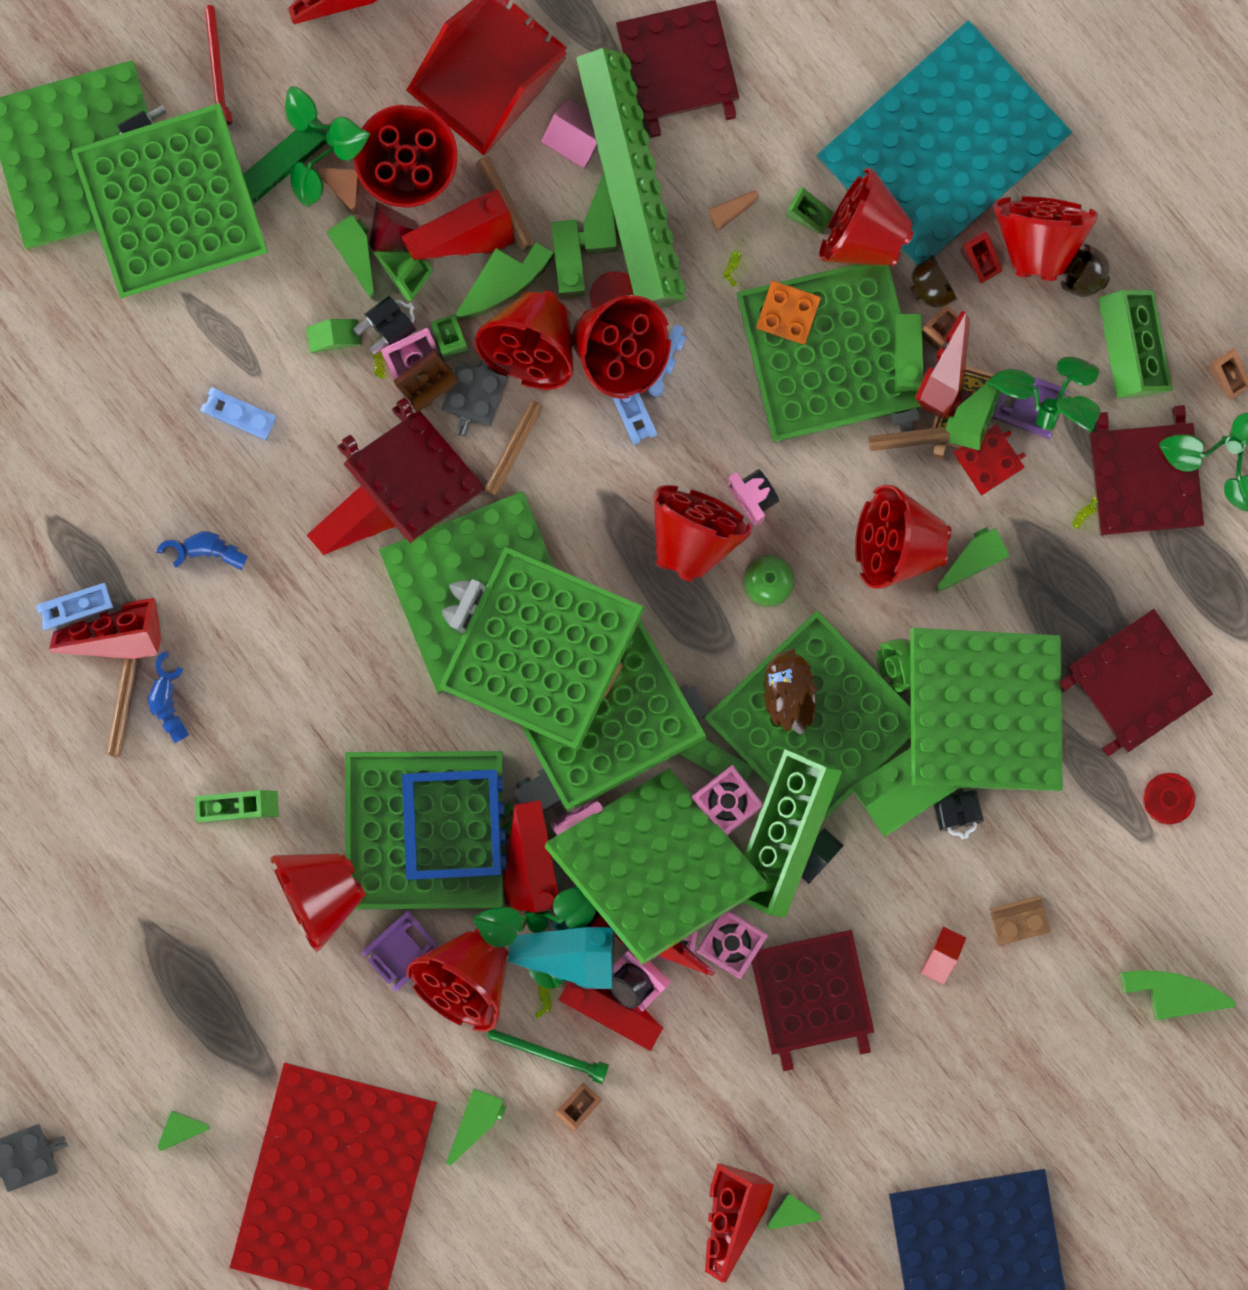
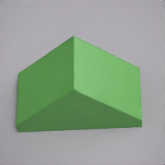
M800 187L788 209L787 217L818 234H823L834 212L806 189Z
M455 314L431 322L443 360L468 352Z
M328 319L306 327L310 353L361 345L360 335L357 336L353 331V328L358 325V320Z
M171 1111L157 1147L159 1151L165 1150L211 1128L205 1122L176 1111Z
M787 1193L767 1222V1226L771 1230L819 1221L821 1217L819 1213L790 1193Z

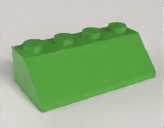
M1120 290L1099 297L1100 314L1105 331L1104 337L1107 341L1109 363L1112 367L1117 398H1137L1173 391L1154 290Z
M911 748L852 786L856 799L883 837H886L958 789V787L911 786Z

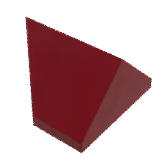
M376 201L369 244L373 252H392L405 245L401 238L403 235L419 226L415 220Z

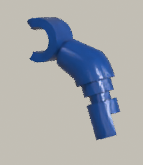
M201 531L184 539V543L177 540L164 541L157 547L156 553L163 554L167 547H175L179 554L178 559L173 562L175 568L182 565L188 555L190 558L199 556L210 557L211 555L215 558L222 557L223 562L242 571L248 558L247 555L238 551V547L229 544V546L225 545L226 541L220 539V535L210 531Z
M165 651L156 659L155 671L159 676V680L155 679L147 699L152 715L156 714L159 721L163 720L164 724H162L165 732H169L174 743H177L189 736L179 716L175 717L174 715L176 711L173 707L174 701L172 699L174 684L171 682L181 675L183 669L178 667L173 673L165 672L161 667V663L168 659V651Z

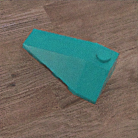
M583 927L517 935L516 940L509 945L508 962L535 972L541 971L553 975L554 978L562 981L565 979L574 982L577 986L586 989H612L615 950L614 932L612 928Z

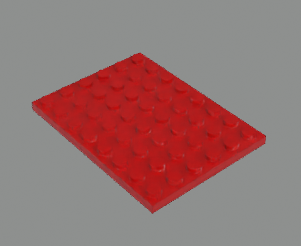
M284 1062L230 1269L310 1290H388L437 1102Z

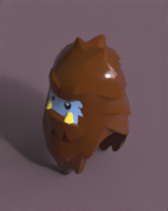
M795 649L775 654L774 658L767 665L763 685L765 688L764 701L766 710L776 726H780L781 723L787 732L793 728L796 733L802 735L807 725L811 726L813 724L816 710L815 692L818 689L812 680L815 677L809 670L811 666L803 657L796 654Z

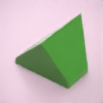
M373 252L398 291L408 302L414 299L433 272L426 259L413 260L409 252Z

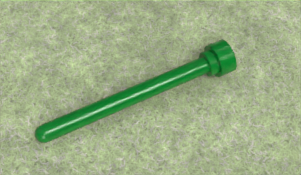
M493 1029L487 1032V1038L587 1073L589 1074L588 1077L593 1078L592 1081L603 1084L609 1064L600 1061L599 1063L593 1062V1064Z

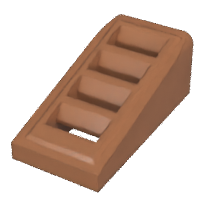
M754 190L710 208L708 215L715 232L720 231L756 203L759 196L758 192Z

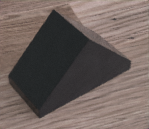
M825 828L816 838L801 877L808 884L812 882L844 846Z

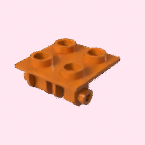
M772 280L756 329L805 345L821 297Z

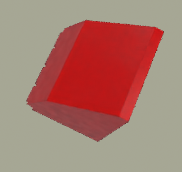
M472 0L448 19L442 26L406 89L408 93L427 109L440 116L453 131L483 156L494 147L541 93L564 62L567 54L565 52L567 47L556 37L552 36L549 42L545 40L550 32L534 19L527 25L526 22L530 16L519 6L513 3L511 8L508 9L506 6L510 0Z

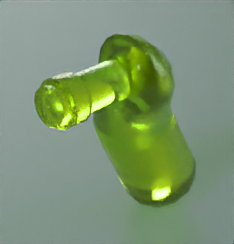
M739 251L731 253L727 267L723 272V279H727L732 287L737 286V282L732 278L731 274L739 265L741 259Z
M381 351L375 355L371 353L374 360V375L380 377V379H385V365Z
M1093 498L1090 504L1086 505L1076 514L1071 523L1073 528H1081L1085 519L1096 512L1095 505L1098 502L1096 498Z
M539 984L537 986L538 996L544 1008L535 1013L537 1019L541 1018L546 1012L550 1013L552 1008L548 988L542 987Z

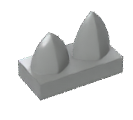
M473 579L471 581H458L449 584L451 592L460 601V604L449 606L442 610L449 626L461 634H464L486 588L485 585Z

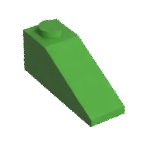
M604 173L584 221V232H579L580 247H585L586 254L617 252L614 213Z
M352 214L329 229L327 234L369 298L373 299L375 291L369 243L365 234L369 230L361 218L356 220Z
M577 219L551 222L559 298L585 296Z
M895 314V391L918 392L923 381L921 314Z
M987 382L957 407L954 417H949L946 431L950 432L949 443L980 450L1001 395L999 389L987 386Z
M986 527L973 534L975 538L971 540L935 588L937 593L1009 557L996 528L989 531Z
M256 790L195 796L196 822L279 817L278 791Z
M475 1088L473 1089L446 1164L451 1166L495 1124L496 1120H502L506 1106L502 1105L504 1099Z

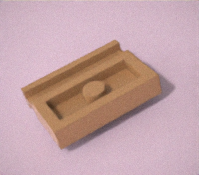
M1041 895L989 909L999 946L1050 933Z

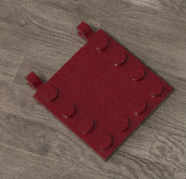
M716 0L616 22L622 52L626 54L631 62L630 73L637 87L636 98L638 105L643 111L642 122L647 121L651 138L661 136L658 118L722 104L726 121L736 119L733 101L739 100L740 97Z
M404 397L392 408L393 413L402 421L360 451L356 440L351 435L342 439V443L337 448L347 458L344 466L411 544L480 495L485 490V487L421 411L413 413L410 402Z
M1178 405L1172 408L1174 425L1109 431L1108 412L1100 413L1096 421L1097 432L1089 433L1100 536L1204 526L1199 470L1186 472L1176 469L1169 463L1160 449V442L1167 437L1175 435L1195 436L1194 423L1186 424L1185 405Z
M1155 609L1070 665L1068 669L1072 674L1059 682L1062 692L1079 683L1115 735L1116 739L1102 748L1107 757L1122 747L1126 753L1130 752L1213 695Z
M852 930L764 948L757 952L751 963L771 1055L780 1054L783 1071L794 1069L790 1053L792 1050L852 1037L857 1038L860 1055L871 1053L867 1034L875 1033Z

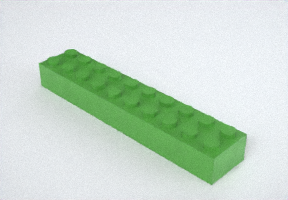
M606 48L576 57L634 295L650 299L660 308L685 301L686 286L680 277L678 269L680 261L674 252L672 244L674 237L668 228L666 220L668 213L665 205L662 203L660 195L662 189L654 171L656 164L648 147L649 136L646 130H644L642 122L643 111L638 105L636 98L637 87L630 73L631 62L625 53Z

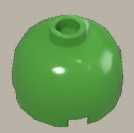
M762 555L754 559L745 570L743 576L745 592L748 598L755 604L763 607L782 604L788 599L794 588V573L784 559L774 555Z
M900 638L881 643L879 645L881 650L877 651L876 657L882 677L886 678L888 675L892 683L889 685L895 692H902L911 688L910 641Z

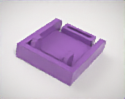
M1034 377L1035 382L1033 386L1038 388L1040 403L1047 398L1056 400L1057 396L1055 395L1056 393L1059 394L1062 387ZM1066 389L1064 396L1067 395L1068 389ZM1001 392L992 419L1051 439L1053 433L1040 428L1035 423L1038 411L1034 410V394L1027 399L1015 398L1012 408L1002 406L1006 394Z
M406 911L361 953L365 957L372 950L375 952L368 960L369 963L388 984L396 977L400 980L393 987L396 992L410 980L406 974L410 962L439 945L412 914ZM411 925H414L430 943L423 950L406 932Z

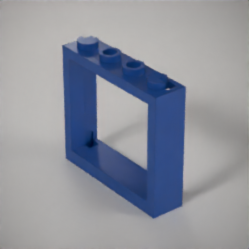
M497 770L402 774L406 880L502 876V870H507L506 854H501V844H505V828H500L499 818L504 817V802H499L498 791H503L502 776H497ZM489 779L493 867L418 871L414 782Z

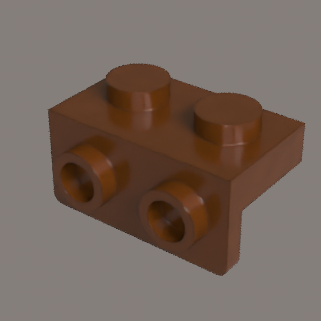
M435 350L431 351L393 380L396 387L410 401L416 412L428 407L436 398L449 391L458 382L452 369Z

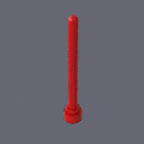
M207 5L205 7L215 104H221L227 125H231L233 123L232 112L229 111L225 103L216 13L213 5Z

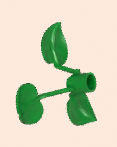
M290 86L286 95L285 113L291 126L299 131L307 130L309 125L312 128L328 129L326 141L331 146V148L309 162L307 166L303 162H297L291 170L290 183L295 196L303 205L310 207L321 198L323 193L322 178L316 170L312 169L313 166L333 151L338 158L344 161L355 158L363 149L370 133L361 129L346 117H338L331 124L315 123L313 120L316 119L318 111L312 98L300 88Z
M1063 357L1057 362L1056 370L1067 378L1056 400L1047 398L1040 403L1038 388L1033 386L1035 382L1034 377L1018 369L1002 370L988 381L987 386H993L1017 399H1027L1034 394V410L1038 411L1035 423L1042 429H1054L1058 416L1062 413L1091 433L1100 415V407L1086 397L1075 396L1071 398L1067 396L1062 398L1071 380L1078 385L1087 386L1093 384L1098 378V367L1094 364H1089L1088 361L1081 358Z
M1248 412L1240 414L1234 419L1228 437L1223 436L1218 443L1203 452V441L1192 435L1170 436L1160 442V449L1169 463L1176 469L1186 472L1198 469L1202 464V457H1208L1220 446L1226 444L1229 452L1238 454L1236 468L1237 478H1231L1225 482L1224 493L1233 506L1248 512V475L1241 476L1243 454L1248 445Z
M576 887L564 890L556 896L553 903V910L556 916L546 910L536 913L525 911V916L522 917L521 913L514 908L499 907L473 917V921L482 938L488 944L501 948L511 945L517 938V931H523L526 924L533 933L545 931L548 927L547 918L557 923L565 921L571 929L585 927L593 919L596 908L581 890ZM529 970L532 979L545 988L555 989L565 980L556 979L553 975L541 971Z

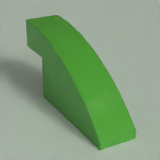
M536 242L522 264L500 250L495 249L458 309L456 318L464 321L479 317L517 298L541 276L553 260L554 252Z
M1140 970L1120 972L1123 993L1149 989L1155 1020L1236 1007L1235 1001L1194 978L1164 971Z

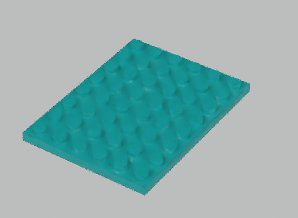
M968 20L820 151L816 157L847 191L858 176L863 178L866 175L863 172L864 169L870 167L875 170L911 219V224H913L911 230L914 231V234L907 245H902L901 250L917 265L928 256L933 254L935 257L988 210L996 200L1000 199L1072 134V131Z

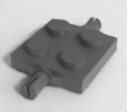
M483 360L480 365H470L458 361L454 373L458 382L447 392L441 409L460 419L455 434L466 437L470 423L492 426L508 378L494 373Z
M40 1123L1 1137L0 1177L3 1179L7 1192L57 1174L58 1170L54 1162V1151L68 1147L67 1141L64 1142L66 1140L65 1137L62 1136L49 1142L43 1134Z

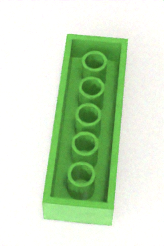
M784 750L744 854L767 884L764 889L743 901V903L768 915L786 918L841 776V770L801 752Z

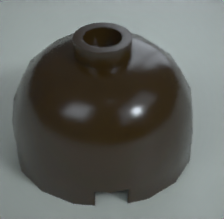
M1084 244L1085 249L1078 250L1064 272V274H1068L1066 282L1061 280L1062 289L1079 297H1089L1096 294L1101 289H1105L1110 281L1107 258L1101 251L1089 244Z
M933 254L916 265L912 273L914 285L910 289L917 301L922 299L926 305L934 308L946 306L957 300L952 287Z

